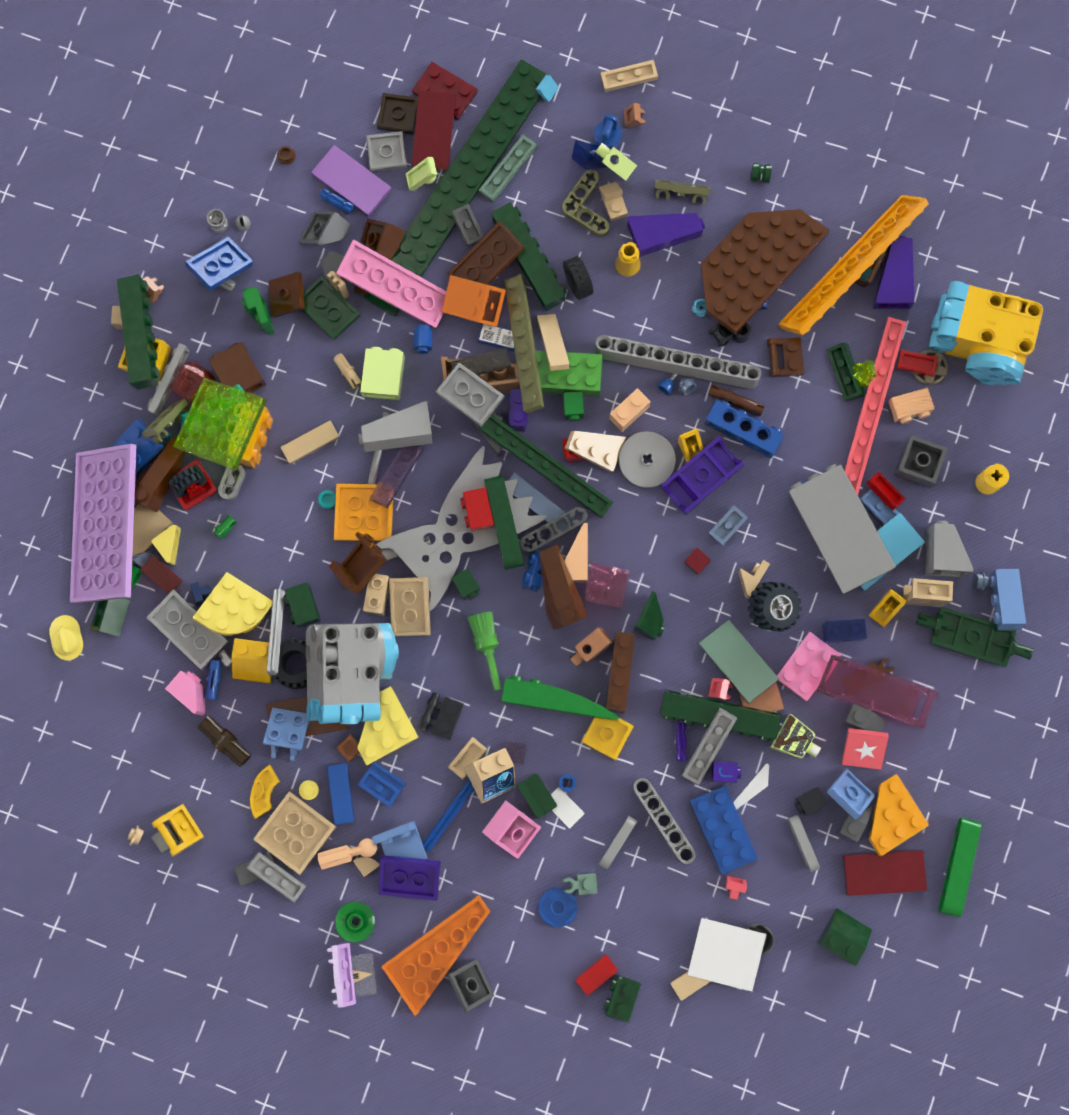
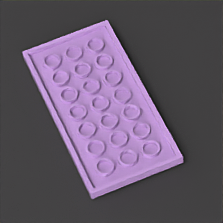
M134 444L76 453L70 603L131 598L136 445Z

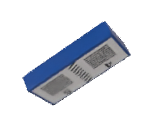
M482 324L478 338L479 343L511 351L515 350L512 330Z

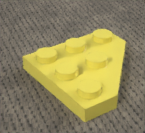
M391 686L380 692V720L365 722L359 741L358 750L367 766L419 738Z

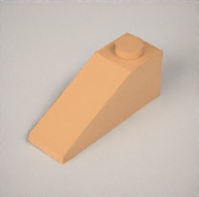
M583 523L565 559V564L574 583H587L588 523Z

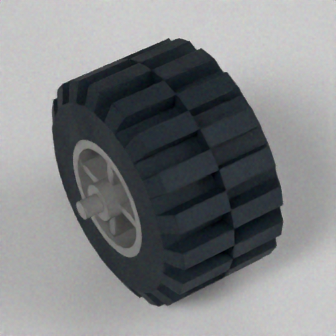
M764 582L762 585L755 587L756 591L751 592L752 598L748 599V602H750L748 611H751L749 616L754 619L752 622L758 625L759 628L782 632L791 628L790 625L794 626L797 623L795 620L800 618L798 613L802 611L799 603L802 602L800 598H797L799 594L797 591H794L792 586H788L785 583Z

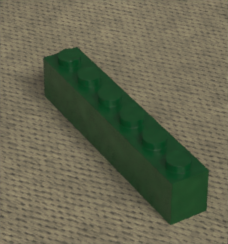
M510 202L491 212L495 225L502 221L526 248L515 260L545 311L563 303L567 292L563 284H558L556 280L558 277L554 269H550L547 265L548 259L546 255L540 253L536 238L530 236V228L526 222H522L518 207H513Z
M138 274L117 279L129 384L136 390L159 385L158 378L160 373L156 367L158 357L153 345L155 343V336L151 329L153 320L149 314L151 303L147 297V291L149 290L147 281L143 280Z
M667 689L664 690L660 715H664V719H683V723L693 725L694 722L702 723V727L708 728L717 711L721 708L737 717L729 733H732L734 730L739 731L740 735L751 737L752 734L758 735L759 739L765 741L777 738L781 720L780 713Z

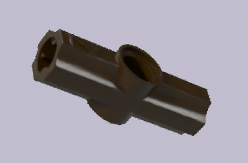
M208 715L201 721L197 728L212 741V745L216 749L226 754L236 765L241 767L250 759L252 754L237 741L238 739L229 730L219 725L213 717Z

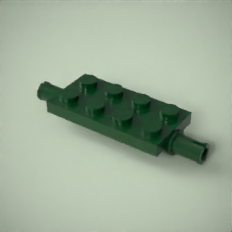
M942 606L939 608L936 618L919 613L917 616L916 625L931 628L933 631L929 643L931 645L1001 667H1007L1010 656L1017 655L1030 660L1033 655L1030 653H1033L1034 648L1017 644V641H1015L1017 630L997 631V624Z

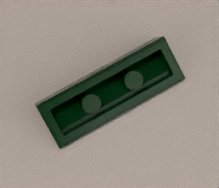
M842 342L827 349L845 402L865 396L866 392L849 345Z

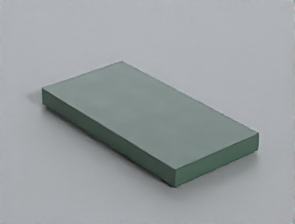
M730 620L726 621L699 643V646L748 704L779 680Z

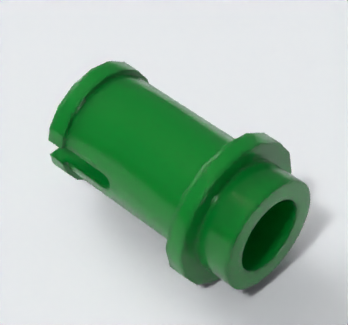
M227 515L218 527L215 526L213 533L220 539L226 538V534L237 524V521L230 515Z

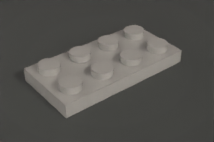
M172 590L146 618L196 666L203 670L229 641L224 636L214 633L194 621L193 616L197 611L175 590Z

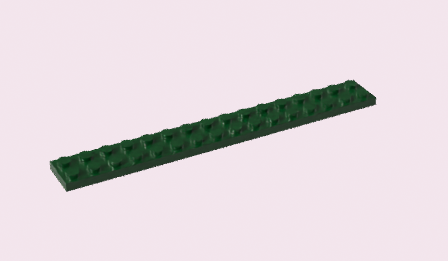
M520 60L404 234L403 240L391 261L419 277L423 276L456 226L451 212L464 205H470L478 190L484 184L541 98L536 88L545 75L548 74L524 60ZM371 293L363 296L365 300L394 317L400 311V309Z

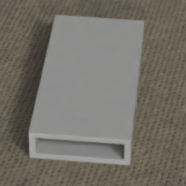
M833 464L825 469V473L821 475L816 473L808 478L809 481L806 483L798 482L791 486L792 490L789 491V495L842 595L895 569L896 565L842 465L836 466V464Z

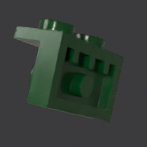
M618 975L617 979L613 978L610 990L613 992L611 998L606 999L603 1010H606V1016L629 1023L641 983Z

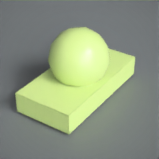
M427 157L405 173L409 190L415 191L423 184H431L435 181L437 172L433 157Z

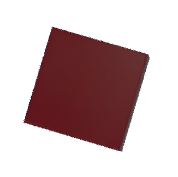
M696 548L684 563L698 575L709 564L711 559L699 548Z

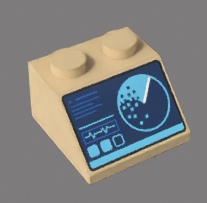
M506 748L465 767L481 804L515 788L514 764Z

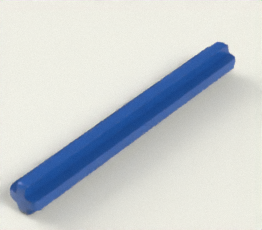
M470 779L422 843L426 851L429 852L474 792L475 789Z

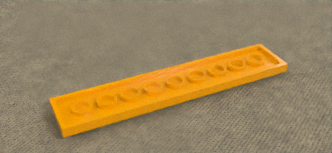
M901 195L778 323L779 327L782 330L802 336L809 332L815 322L823 317V314L836 303L837 299L848 291L849 287L861 277V274L872 266L874 261L886 251V248L899 237L902 231L909 227L911 222L924 211V208L929 204L927 199Z

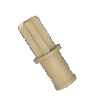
M342 353L336 355L333 360L341 370V375L345 376L352 389L358 388V384L361 385L362 381L354 371V366L349 364Z

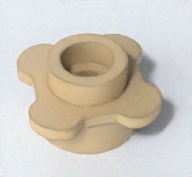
M138 825L135 829L131 828L127 838L130 840L129 845H132V843L138 845L144 830L139 829Z

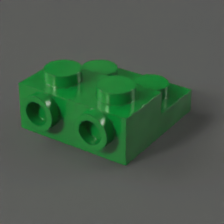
M249 287L244 289L242 303L248 315H252L258 325H260L261 330H265L268 335L275 333L265 301L258 288Z

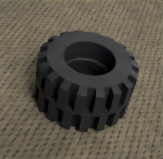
M300 639L286 640L280 645L278 674L273 675V677L280 684L288 688L303 689L307 686V666L302 673L290 675L286 670V661L295 653L304 655L306 659V642Z

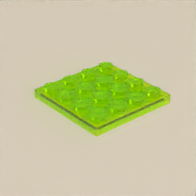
M204 377L173 447L236 471L267 400Z

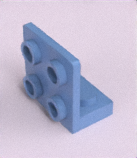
M414 821L372 837L374 845L381 843L385 856L427 859Z

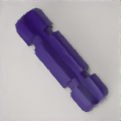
M681 722L675 724V731H677L676 750L678 751L676 753V760L686 761V723Z

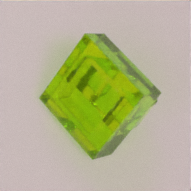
M867 359L864 363H856L853 367V370L857 371L854 378L859 380L860 386L867 387L876 377L875 365L872 360Z

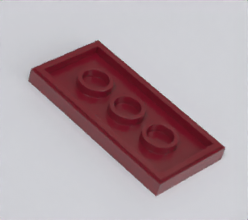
M419 90L412 166H416L427 157H433L436 169L448 170L456 94Z
M923 850L887 852L882 856H878L877 853L843 855L847 896L927 891Z

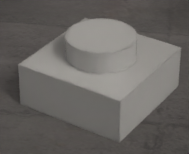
M167 825L166 828L176 844L179 843V839L171 827ZM160 832L151 837L161 853H165L170 849Z

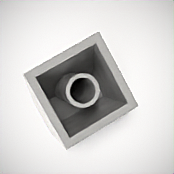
M936 521L926 530L925 576L964 578L973 572V566L954 524H948V521Z

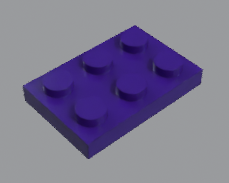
M382 855L378 894L437 901L441 861Z

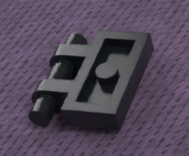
M433 692L431 698L427 701L426 712L420 719L422 722L419 729L427 731L428 725H433L432 734L451 740L464 703L445 697L443 704L439 703L440 694ZM435 708L440 709L437 720L431 718Z

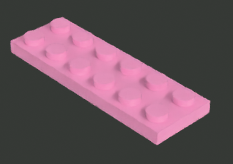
M352 240L336 275L435 329L444 313L441 311L446 291L359 242Z

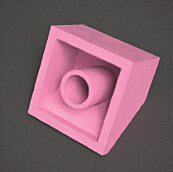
M180 671L165 689L194 714L200 716L206 714L204 686L200 683L201 679L190 671L187 673Z
M505 800L482 833L518 859L541 829V826Z

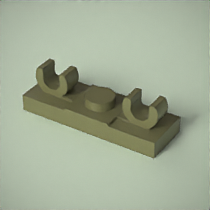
M659 179L655 181V188L658 189L656 191V198H659V193L664 191L668 200L670 197L669 190L676 192L678 196H687V194L692 193L694 194L692 198L693 203L700 196L703 198L702 204L705 205V195L710 196V186Z
M186 399L171 403L142 432L144 438L152 436L156 444L163 441L162 438L168 436L167 431L163 428L171 426L174 421L180 423L181 415L187 412L184 409L188 405Z

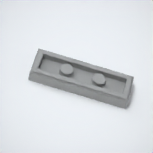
M259 851L246 867L294 903L306 888V885Z

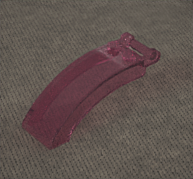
M831 654L817 688V692L834 699L844 700L869 708L925 729L927 716L935 698H938L939 692L892 673ZM922 693L927 695L918 719L913 718L914 712Z

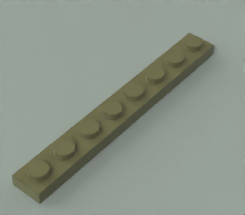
M519 274L504 281L523 410L528 414L544 408L525 280Z

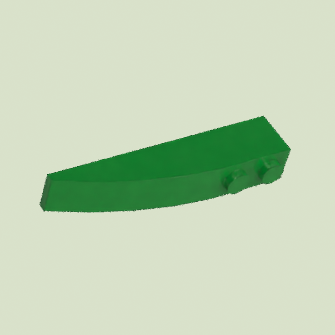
M511 676L510 679L505 678L501 700L503 703L607 720H619L616 714L601 705L564 689L541 684V680L530 679L527 682L522 681V677Z

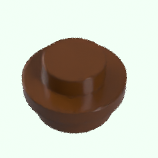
M283 146L278 150L277 158L280 163L288 165L295 160L296 154L293 148Z

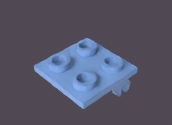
M272 708L263 740V745L271 746V758L276 759V752H278L279 746L290 748V761L295 762L297 750L302 751L309 724L307 713Z

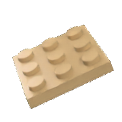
M289 791L253 840L301 875L337 826Z

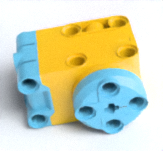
M952 281L949 284L947 294L941 295L938 310L931 326L932 334L928 349L967 360L965 371L983 384H1020L1026 358L1033 352L1043 307L1038 302L1018 296L967 285L959 281Z

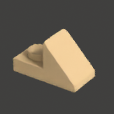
M613 182L600 186L599 191L610 221L628 216V211L622 197L623 191L618 183Z
M765 560L761 564L756 563L751 572L754 576L741 568L738 571L744 595L747 599L751 597V592L755 590V587H757L770 565Z

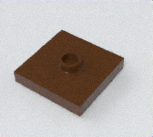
M295 272L268 281L272 317L276 318L305 309L302 273Z

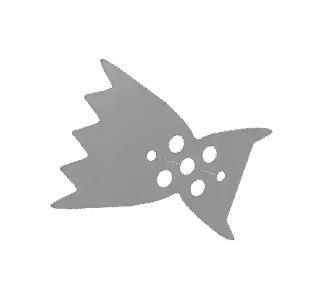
M485 446L478 450L449 491L435 525H424L410 529L376 544L381 549H393L417 577H428V586L431 592L429 611L435 608L445 593L459 565L460 555L463 552L477 551L499 543L495 525L493 528L471 532L470 527L466 528L464 517L467 516V511L462 509L460 498H463V492L484 488V479L499 476L502 462L488 465L482 464ZM517 479L505 481L518 534L545 520L547 516H528V510L533 497L514 499L513 494L517 484ZM449 514L457 516L458 521L456 525L450 526L446 523V517ZM469 532L473 534L474 541L471 544H465L462 541L464 533ZM425 534H434L436 540L432 545L424 542ZM444 534H454V542L449 545L443 542ZM447 551L451 553L452 560L445 564L441 562L440 555ZM424 555L429 556L428 562L422 561Z

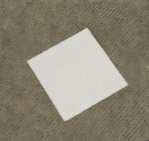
M701 918L688 976L752 991L766 934Z

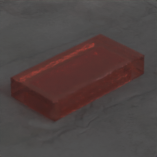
M154 555L140 569L168 594L175 590L183 581Z

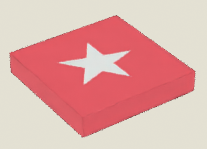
M848 728L841 761L842 765L881 770L889 738L888 733Z

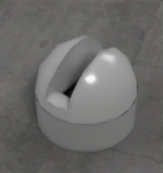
M240 215L236 218L235 225L238 230L247 231L251 226V222L247 216ZM243 219L245 226H241L240 220Z

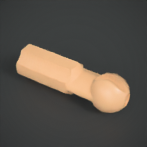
M366 838L357 847L350 848L344 845L318 853V861L321 870L351 862L352 858L357 855L372 857L377 851V844L374 845L372 839Z

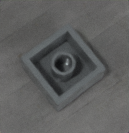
M911 435L906 440L894 475L931 488L936 483L948 448Z

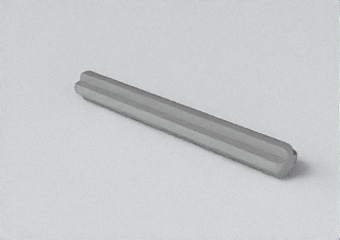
M280 588L273 591L266 670L271 676L278 674L285 595V592Z

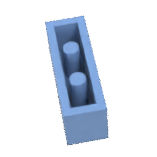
M995 569L989 577V586L993 590L991 604L995 607L993 621L994 624H997V631L1022 630L1026 624L1019 569Z

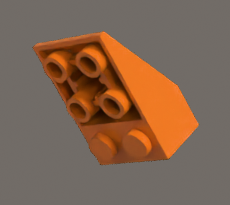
M450 275L441 312L497 327L506 290Z

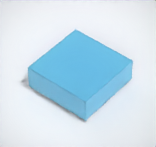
M545 75L536 88L546 102H550L559 89L550 75Z

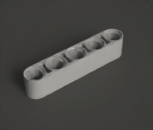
M640 778L636 780L633 784L634 793L674 855L684 864L691 863L695 858V851L663 801L647 779ZM639 782L647 784V791L645 793H640L637 790ZM651 798L658 801V807L655 810L648 807V800ZM662 815H666L669 818V823L665 827L661 826L658 822L659 817ZM672 832H677L680 835V840L677 843H672L669 839ZM683 849H688L691 852V857L688 860H683L680 856Z

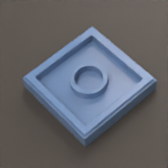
M847 768L841 772L827 791L855 820L862 815L875 797Z

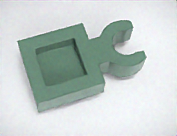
M596 873L576 874L575 880L572 878L562 879V882L570 883V888L564 889V893H572L575 889L576 895L598 893Z

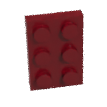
M434 62L430 63L412 89V93L416 96L419 95V90L456 94L454 119L456 120L460 119L478 92L476 87Z

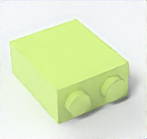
M380 347L366 348L360 391L363 397L400 400L405 361L404 353L401 350L395 348L382 350Z

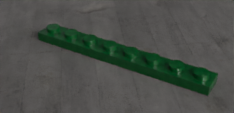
M491 414L483 426H479L478 430L601 519L613 504L606 496Z

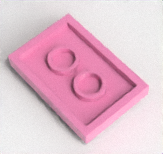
M809 632L777 674L778 681L807 702L841 654Z

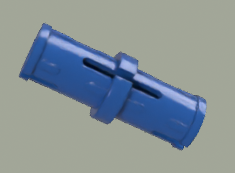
M211 660L209 676L206 677L208 682L204 698L217 700L219 683L222 681L220 675L223 662Z

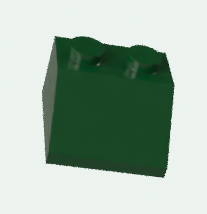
M836 908L817 943L856 966L867 947L872 929Z

